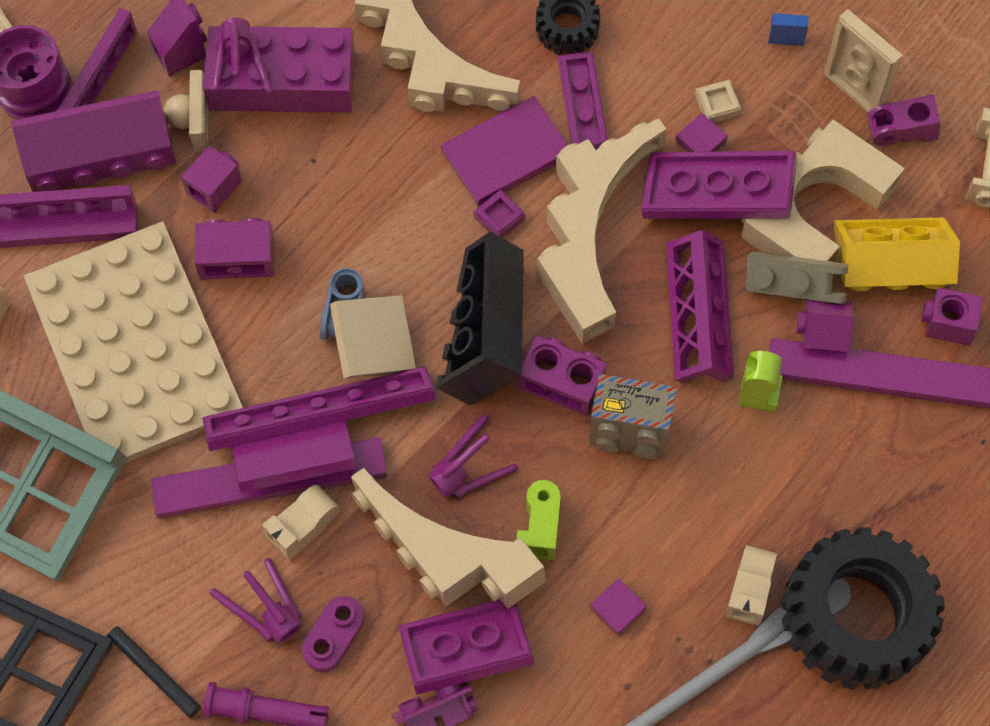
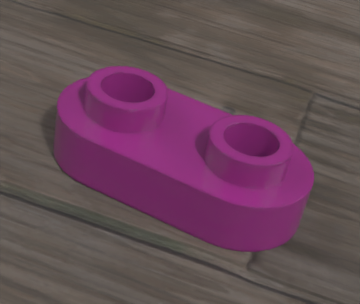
M341 596L327 604L302 645L304 660L312 670L329 672L340 664L364 625V613L358 601L348 596ZM341 610H347L351 613L349 619L345 621L338 620L336 615ZM325 643L329 645L328 652L322 655L315 652L316 646Z

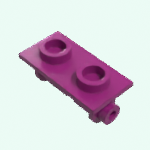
M464 682L435 690L436 695L425 700H421L420 696L408 699L398 705V712L391 715L397 724L404 722L405 726H437L434 717L441 715L445 726H453L472 718V713L479 709L472 695L465 698L464 694L472 691V689Z

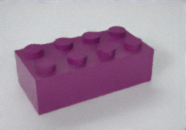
M208 26L203 90L209 111L352 113L355 62L352 28L250 27V33L257 36L258 49L273 90L271 94H267L249 49L245 55L239 56L240 66L237 77L232 75L231 56L226 52L219 90L216 92L212 90L218 51L217 40L221 38V26Z

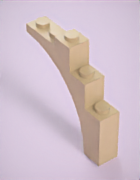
M355 0L357 23H363L372 28L385 27L381 42L383 64L400 70L412 69L407 88L410 107H415L423 112H432L434 110L444 112L446 101L452 100L460 105L477 104L489 106L497 111H505L519 104L520 80L492 74L466 62L447 49L428 30L414 8L412 0Z
M659 118L650 123L642 122L636 125L628 134L617 140L611 138L605 141L597 150L587 139L579 144H569L556 157V173L570 194L564 193L557 196L547 206L546 223L561 246L552 245L540 254V257L537 258V275L582 344L615 327L616 311L603 288L596 262L595 239L597 227L607 201L622 179L642 160L649 157L651 152H656L664 147L666 128Z

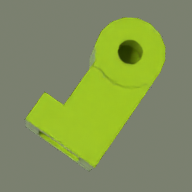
M754 351L749 354L743 374L738 405L776 412L783 377L780 375L782 358L779 355L768 351Z
M538 480L528 488L526 509L530 517L529 530H517V539L521 538L537 559L555 561L561 496L557 485L548 480Z

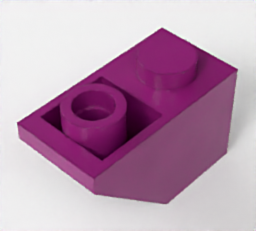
M170 0L147 31L152 50L168 76L206 58L203 43L207 42V38L200 26V23L203 22L196 6L193 3L187 5L185 0Z

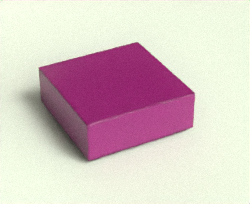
M701 113L676 135V142L687 152H716L727 142L728 135Z
M501 189L473 211L474 218L488 232H492L501 238L525 220V213Z
M617 579L590 604V609L617 636L634 622L647 607L620 579Z

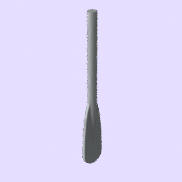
M843 578L834 581L828 590V603L833 616L843 610L851 598L850 587ZM780 606L756 629L747 642L625 726H654L756 654L788 643L793 634L792 631L787 632L783 628L782 618L787 613L786 610Z

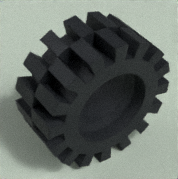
M540 0L539 7L537 6L536 32H538L539 41H544V47L548 50L554 46V53L560 55L561 49H565L567 55L572 54L573 49H576L578 53H583L584 45L590 48L593 45V39L597 40L600 26V8L598 4L595 5L596 0ZM571 13L580 17L582 22L575 28L566 29L556 25L554 19L560 14Z

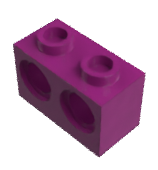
M536 335L522 364L521 376L518 377V389L588 417L594 404L599 373L606 374L607 363L602 362L600 357L591 352L582 351L580 353L567 348L565 343L556 338L547 337L545 339ZM542 361H549L555 367L551 370H542L537 367V364ZM577 375H584L591 381L587 384L579 385L573 382L572 378Z

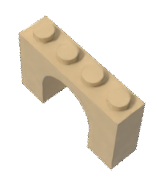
M832 119L824 130L819 127L812 134L807 143L809 147L803 154L796 153L797 167L791 218H742L741 221L744 223L741 238L762 253L835 262L840 246L803 220L796 209L795 196L810 185L831 183L847 189L878 211L899 186L905 168Z

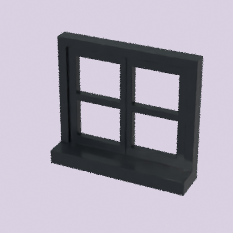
M0 588V614L24 625L4 658L0 659V693L9 678L13 676L56 696L38 726H65L113 647L112 639ZM39 632L83 652L62 687L17 667ZM0 717V726H18Z

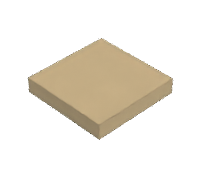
M402 295L342 300L330 304L344 379L399 373L416 369Z

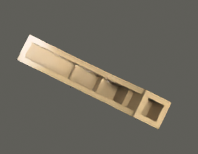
M364 468L351 476L355 491L351 493L354 501L364 513L370 510L377 520L374 521V525L386 541L392 538L398 545L399 549L396 550V553L408 570L416 568L423 577L419 582L432 600L438 596L445 607H447L481 582L484 590L493 601L500 599L509 609L546 582L544 566L521 538L514 542L476 537L446 528L422 517L400 503L384 490Z

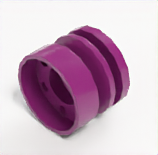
M18 25L3 30L0 33V105L11 118L16 120L56 112L73 84L55 39L46 30L33 25Z

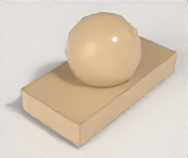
M190 70L189 95H173L166 101L164 106L168 124L175 129L183 130L189 128V136L195 152L204 151L209 146V108L203 90L205 73L203 70Z

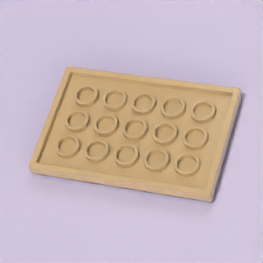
M163 221L23 275L85 433L120 450L128 457L126 463L204 432L202 420L204 416L243 408Z

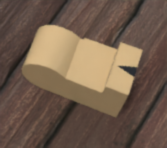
M314 485L304 491L292 505L277 517L273 515L262 524L266 538L290 561L323 532V529L340 511V506L319 485Z
M749 545L745 546L724 617L760 626L772 582L770 580L777 553Z

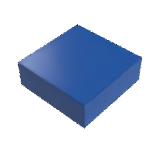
M774 13L771 19L768 43L804 46L809 16Z

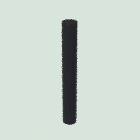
M115 626L108 633L107 638L112 639V643L189 718L194 717L199 712L201 706L119 626Z

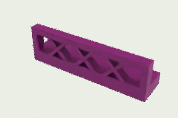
M131 185L0 194V248L116 240L138 231V205Z
M702 229L666 243L675 380L680 383L704 375L721 382L734 378L725 245L723 240ZM691 247L692 255L686 265L682 267L680 265L679 251ZM690 278L693 280L694 290L687 301L682 299V290ZM694 313L696 315V325L688 336L685 334L684 324L690 314ZM695 347L698 350L699 365L687 369L686 359Z

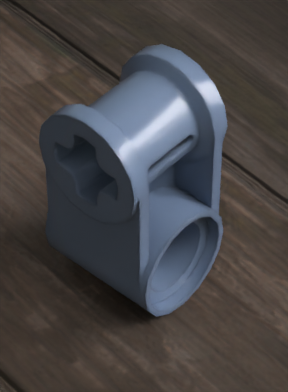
M342 268L331 276L326 305L321 317V340H327L329 337L336 338L330 308L331 303L366 298L363 279L355 269ZM345 286H354L357 288L356 291L350 295H343L339 293V291Z

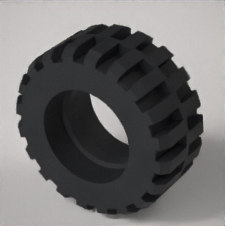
M858 527L852 535L848 529L836 531L831 538H822L810 551H807L786 583L788 589L782 596L781 608L787 612L782 618L784 631H792L793 634L788 642L794 652L801 649L806 657L802 663L809 670L814 666L821 669L823 673L820 678L829 683L839 678L842 679L843 688L855 689L859 684H863L866 690L879 688L884 682L890 685L900 680L922 661L936 644L934 638L942 630L944 620L938 617V615L945 610L944 597L941 595L936 596L935 593L941 587L937 575H929L926 570L930 565L929 561L924 555L917 558L910 551L914 547L905 539L900 544L893 541V533L881 530L877 536L872 535L870 527ZM855 577L867 580L878 586L887 595L894 609L895 629L893 633L884 640L870 641L857 638L845 631L837 623L829 607L828 590L831 584L837 579Z

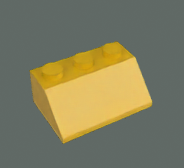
M944 217L834 220L835 243L840 246L837 253V262L848 264V273L838 274L844 287H849V289L854 291H867L871 289V286H886L892 290H904L909 285H923L929 289L944 288L947 284H958L960 240Z

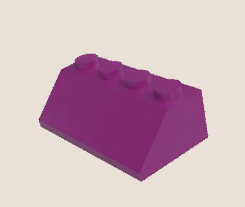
M158 90L11 121L25 177L32 192L54 191L73 185L86 186L94 183L96 180L110 177L123 178L133 172L147 169L160 170L167 165L176 163L170 129Z

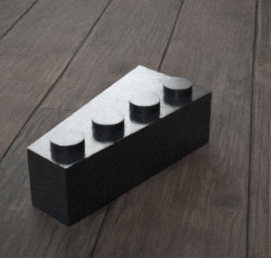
M492 232L487 233L465 248L456 292L462 294V297L455 309L452 310L450 324L455 326L452 344H445L442 359L448 361L445 375H439L436 389L468 405L474 404L520 377L522 371L524 250Z

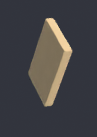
M847 9L838 18L824 75L866 112H870L872 109L888 103L903 55Z

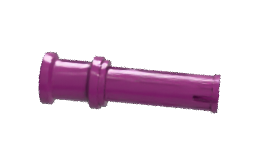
M210 681L204 699L203 718L209 719L212 715L236 719L238 724L248 723L249 719L287 726H326L325 722H327L329 706L323 707L254 695V691L247 687H243L240 691L217 687L216 682Z

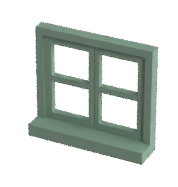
M0 390V421L41 441L20 479L0 470V479L15 486L0 512V552L59 582L128 457L117 448ZM55 449L96 469L75 508L34 487ZM29 494L70 514L49 554L8 533Z

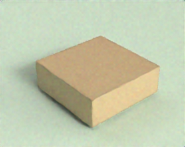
M730 79L696 88L695 97L700 110L711 122L715 123L741 115L742 109Z

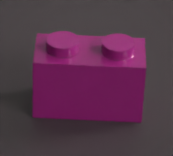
M247 218L241 222H226L220 219H212L206 223H195V266L199 279L274 277V235L270 220L263 221L259 218Z

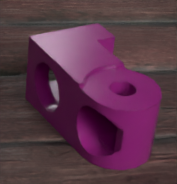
M934 94L881 105L872 109L867 114L872 140L875 145L888 146L902 140L909 141L923 138L924 142L939 139L941 122Z

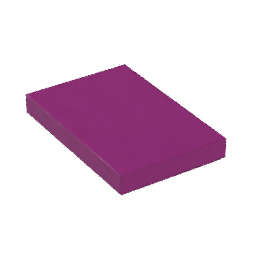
M532 96L441 144V151L477 206H479L500 189L505 192L556 165L557 155L568 144L535 96Z
M346 421L232 446L240 493L356 468Z
M501 600L398 625L416 695L534 665L533 654L517 604L507 609Z

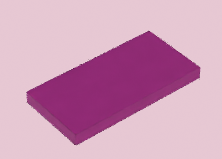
M796 151L651 152L641 208L643 219L791 218L797 167Z

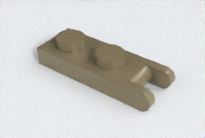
M752 251L747 255L746 291L843 304L846 303L847 294L832 291L833 274L848 273V264Z

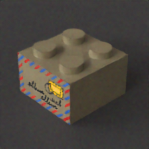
M599 373L591 415L589 444L595 445L597 449L604 452L613 453L623 450L634 452L635 456L643 459L664 458L677 387Z

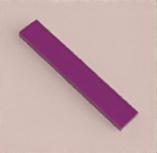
M771 338L769 343V352L775 353L782 358L780 375L783 376L782 380L990 409V368L856 349L842 352L803 348V342Z
M421 367L204 416L202 420L210 452L433 401L436 398L427 368Z
M381 438L351 442L356 463L355 469L240 493L235 463L151 478L156 516L159 519L303 493L314 485H319L322 489L353 484L351 476L363 468L374 480L386 478L387 471Z

